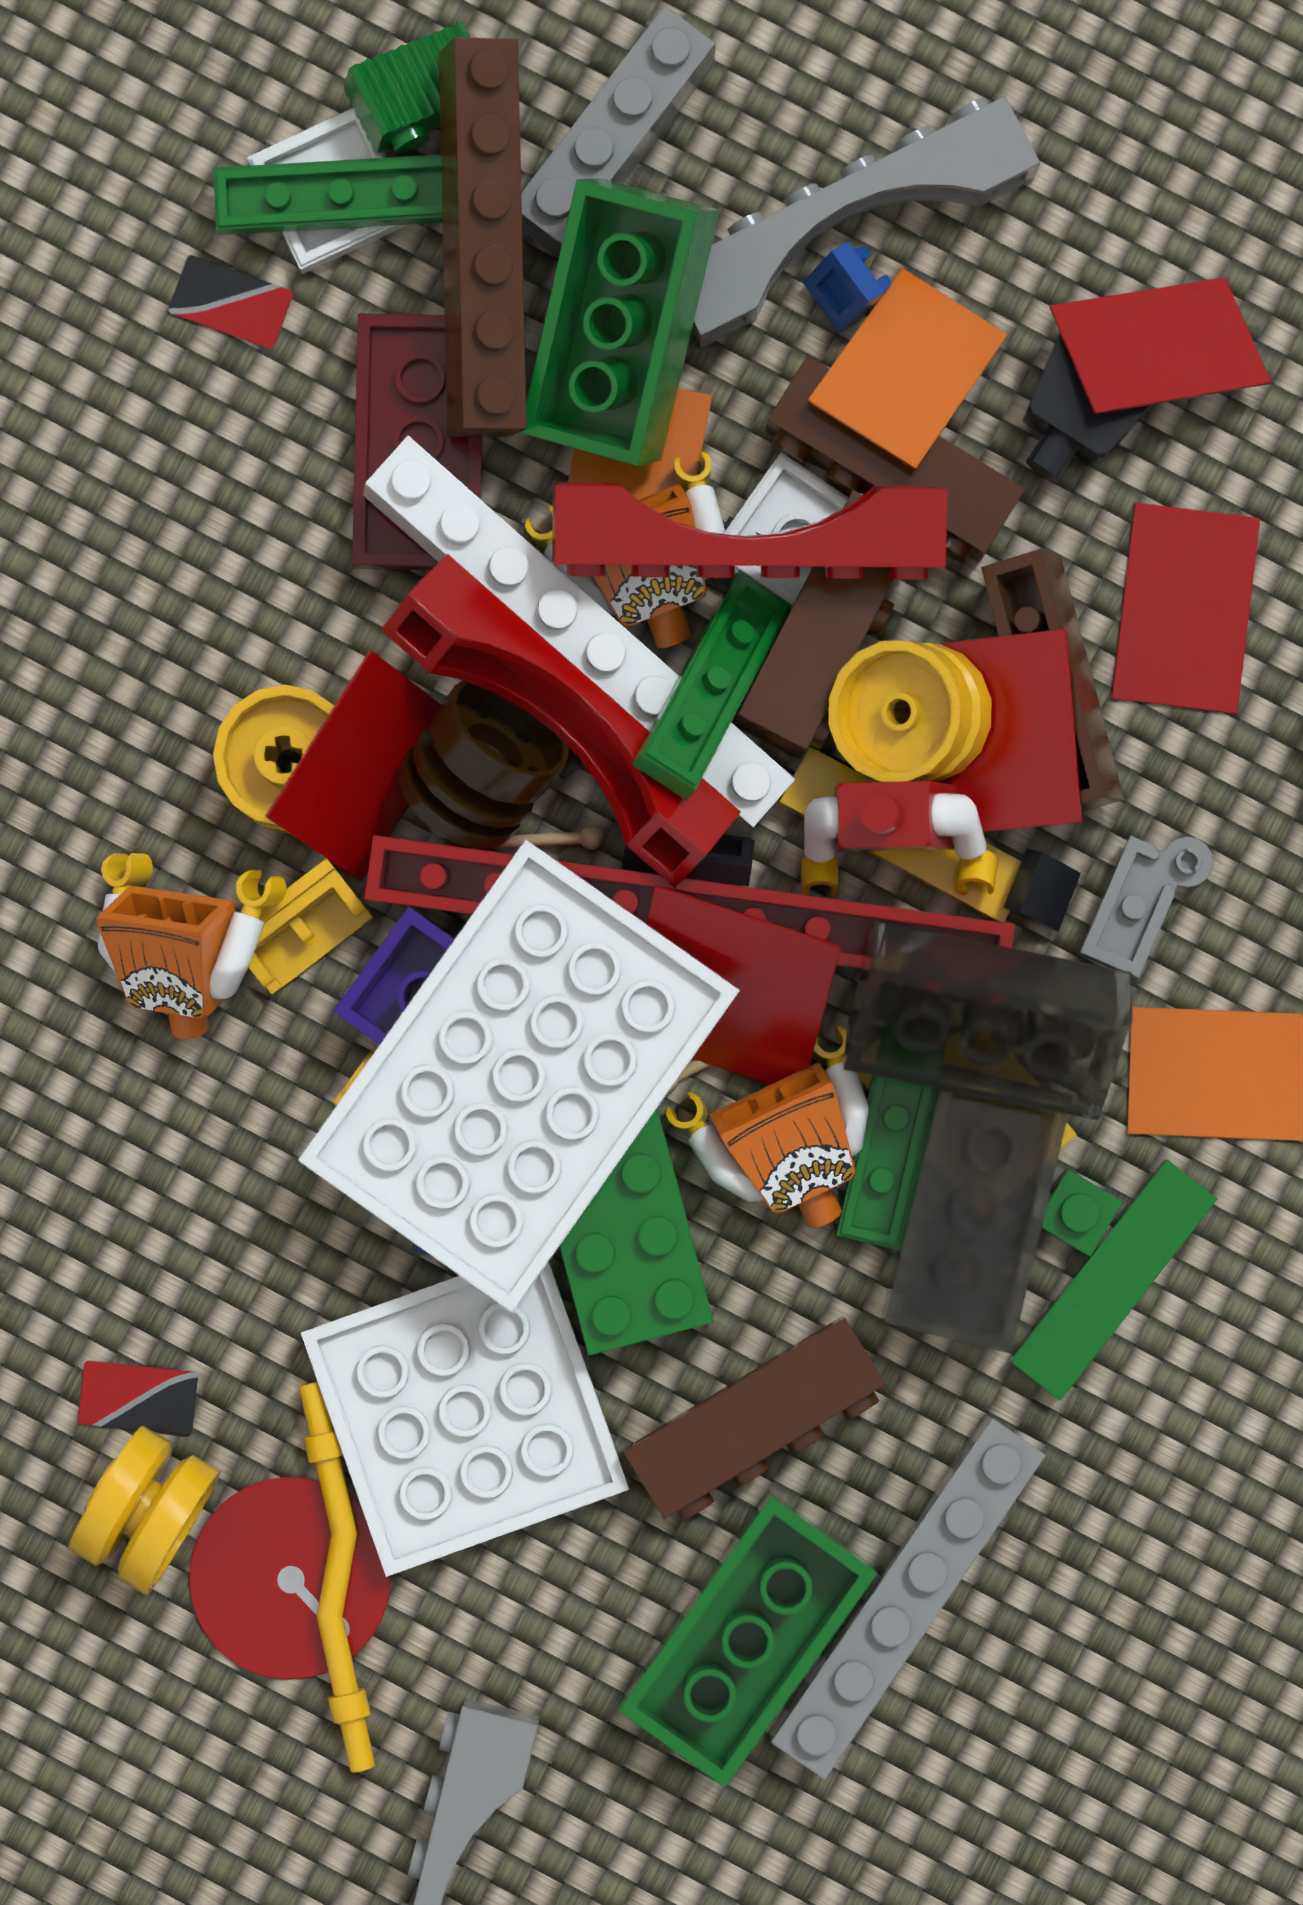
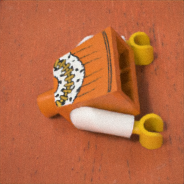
M700 451V464L703 469L701 474L696 476L685 474L680 467V457L677 456L674 460L673 479L676 486L639 499L644 505L673 521L707 532L725 534L714 488L708 485L711 478V458L703 451ZM547 506L551 514H553V506ZM527 518L525 522L526 531L538 546L546 548L544 552L545 557L554 564L552 561V530L546 534H539L530 519ZM554 564L566 575L567 564ZM605 565V576L602 577L567 576L611 616L616 615L623 627H629L647 620L658 648L677 645L692 636L682 606L706 596L705 580L708 579L696 577V565H670V577L631 576V565Z
M131 853L129 856L128 854H112L108 856L102 863L101 871L105 882L113 886L112 894L105 895L103 911L96 917L100 930L98 940L99 953L116 973L125 998L131 1006L137 1009L167 1013L172 1035L176 1038L193 1039L202 1036L209 1029L207 1016L226 998L231 997L238 990L252 961L265 924L259 920L263 907L278 905L283 900L286 894L284 878L282 876H271L265 884V890L261 897L258 892V883L262 876V870H250L242 874L236 882L237 897L243 903L242 910L239 913L235 912L233 900L142 887L150 881L153 873L152 860L145 853Z
M839 1025L835 1026L836 1037L841 1045L839 1050L831 1053L825 1052L820 1048L817 1037L812 1056L817 1063L811 1065L807 1070L796 1072L710 1113L709 1116L714 1125H706L707 1107L694 1093L687 1092L690 1099L697 1106V1113L691 1121H678L673 1109L669 1105L666 1108L668 1121L677 1129L689 1132L691 1135L688 1140L690 1147L716 1184L749 1203L765 1200L773 1213H781L798 1205L807 1226L811 1228L827 1225L836 1220L842 1213V1208L832 1188L851 1180L855 1175L852 1158L863 1148L869 1106L854 1064L845 1060L849 1045V1035L845 1028ZM820 1064L826 1065L828 1068L824 1071Z

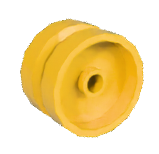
M881 641L858 651L839 671L829 696V728L839 753L856 771L880 782H940L963 772L981 753L991 729L992 699L982 673L964 654L936 643Z
M289 685L264 688L253 692L236 703L219 726L213 751L218 783L231 803L242 814L264 829L288 833L265 817L298 764L291 763L292 772L283 773L278 765L279 759L282 754L288 751H295L302 758L333 709V704L314 691Z
M143 1425L133 1434L119 1456L110 1463L86 1503L85 1512L69 1542L68 1550L97 1566L110 1559L124 1538L128 1536L131 1540L119 1561L118 1579L147 1596L158 1583L192 1529L210 1497L221 1471L192 1455L180 1461L165 1483L161 1484L159 1480L172 1454L171 1441Z

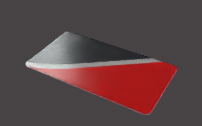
M190 255L185 262L168 311L170 314L272 349L278 339L293 298V292L278 285Z
M86 1361L83 1369L78 1422L82 1425L138 1430L139 1427L144 1425L158 1433L190 1435L193 1428L198 1374L193 1371Z

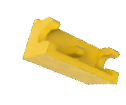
M327 858L286 889L283 900L278 905L263 907L259 920L265 924L249 969L272 995H275L374 919Z

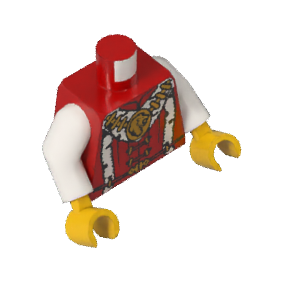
M933 781L838 783L835 787V796L814 799L809 803L805 811V856L800 862L802 895L809 896V888L821 884L831 887V897L838 895L839 862L835 856L836 852L955 850L957 856L960 857L956 889L962 894H968L969 884L973 881L984 884L987 887L988 894H992L995 887L998 857L991 851L986 850V840L977 808L969 797L957 794V785Z

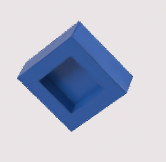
M849 242L832 250L803 282L839 333L856 324L886 293L885 291L891 285V280L887 275L876 280L864 264L872 255L866 247L853 249Z

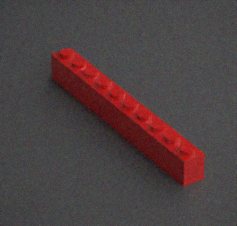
M373 835L364 899L473 914L514 855ZM557 861L645 924H647L655 885L842 946L837 965L1006 988L1015 924L685 878L674 888L661 875Z

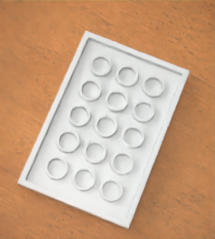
M525 840L298 1161L507 1310L513 1312L740 990L532 843Z

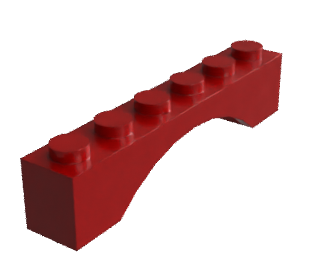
M553 482L552 561L554 564H567L566 575L575 577L605 576V565H631V576L670 577V565H696V577L704 578L735 577V566H761V577L799 578L800 566L825 567V578L862 579L864 578V567H890L889 578L928 579V567L946 568L948 489L940 486L874 485L849 506L816 523L782 533L741 536L707 532L673 521L644 505L618 483Z
M449 554L408 593L382 627L381 631L429 673L459 679L492 691L521 707L552 730L579 757L601 787L618 820L626 846L674 888L708 854L741 813L738 808L703 778L693 794L685 800L633 766L632 763L649 730Z

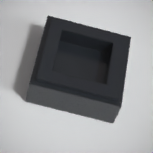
M1027 848L1004 908L1043 928L1059 932L1081 873L1043 852Z

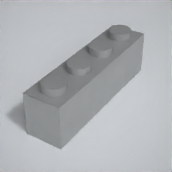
M664 6L521 192L522 231L559 258L576 179L602 178L624 184L715 65L716 43L668 7Z

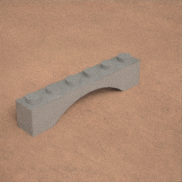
M1006 96L990 104L987 103L985 98L974 100L958 109L952 115L953 123L933 133L929 126L919 128L896 143L898 149L896 152L878 161L875 160L873 155L862 157L846 166L840 172L842 179L821 190L817 183L807 185L789 195L784 200L786 207L764 218L761 212H756L731 225L728 228L730 236L711 246L691 331L700 349L756 321L769 291L788 264L815 238L843 220L876 207L908 201H950L980 207L1033 180L1040 161Z
M985 1414L949 1467L920 1518L878 1582L834 1643L804 1679L769 1730L772 1744L824 1780L826 1779L1046 1456L1044 1453Z
M465 1698L460 1714L448 1711L439 1750L450 1752L451 1754L445 1778L432 1775L423 1811L424 1814L435 1816L430 1840L426 1841L417 1838L407 1876L419 1880L414 1905H442L443 1896L452 1870L471 1837L497 1808L523 1789L540 1716ZM401 1902V1905H412V1904H408V1903Z

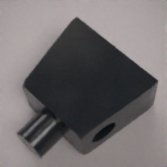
M1059 333L1022 420L1027 426L1042 435L1027 458L1026 464L1041 476L1054 482H1058L1074 455L1090 466L1097 468L1155 404L1094 414L1062 336Z

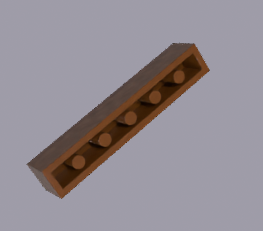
M454 37L439 52L447 436L510 437L527 429L518 39Z

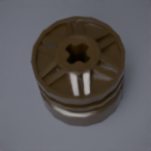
M461 681L453 687L435 712L431 725L420 733L415 745L402 758L397 777L402 795L412 810L435 832L459 845L480 850L498 848L512 838L520 827V822L532 811L534 802L548 790L566 766L569 747L552 730L521 707L492 691Z

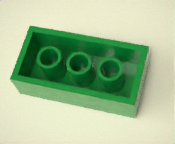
M602 178L576 179L526 402L527 429L520 433L635 466L661 460L720 210Z
M658 1108L560 1244L588 1356L714 1323Z
M768 1491L621 1697L618 1711L726 1788L876 1577L877 1571L865 1559L771 1491Z

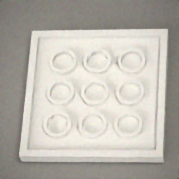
M549 1261L513 1312L507 1310L461 1276H457L301 1332L386 1577L629 1490L626 1476Z

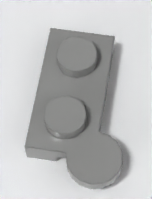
M1130 835L1125 842L1078 954L1138 979L1175 896L1177 886L1183 888L1195 887L1205 881L1211 873L1213 859L1207 845L1197 838L1182 837L1171 842L1164 851H1161L1156 846Z

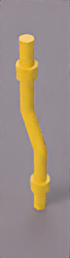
M318 1381L299 1385L298 1387L309 1436L303 1438L309 1463L315 1462L331 1532L316 1618L333 1690V1695L328 1696L333 1723H340L350 1772L353 1773L365 1771L376 1766L365 1717L371 1714L365 1688H358L343 1620L357 1530L340 1456H343Z

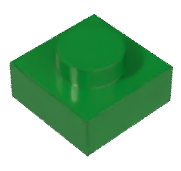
M1065 1169L1033 1224L1084 1255L1091 1257L1123 1202L1071 1170Z

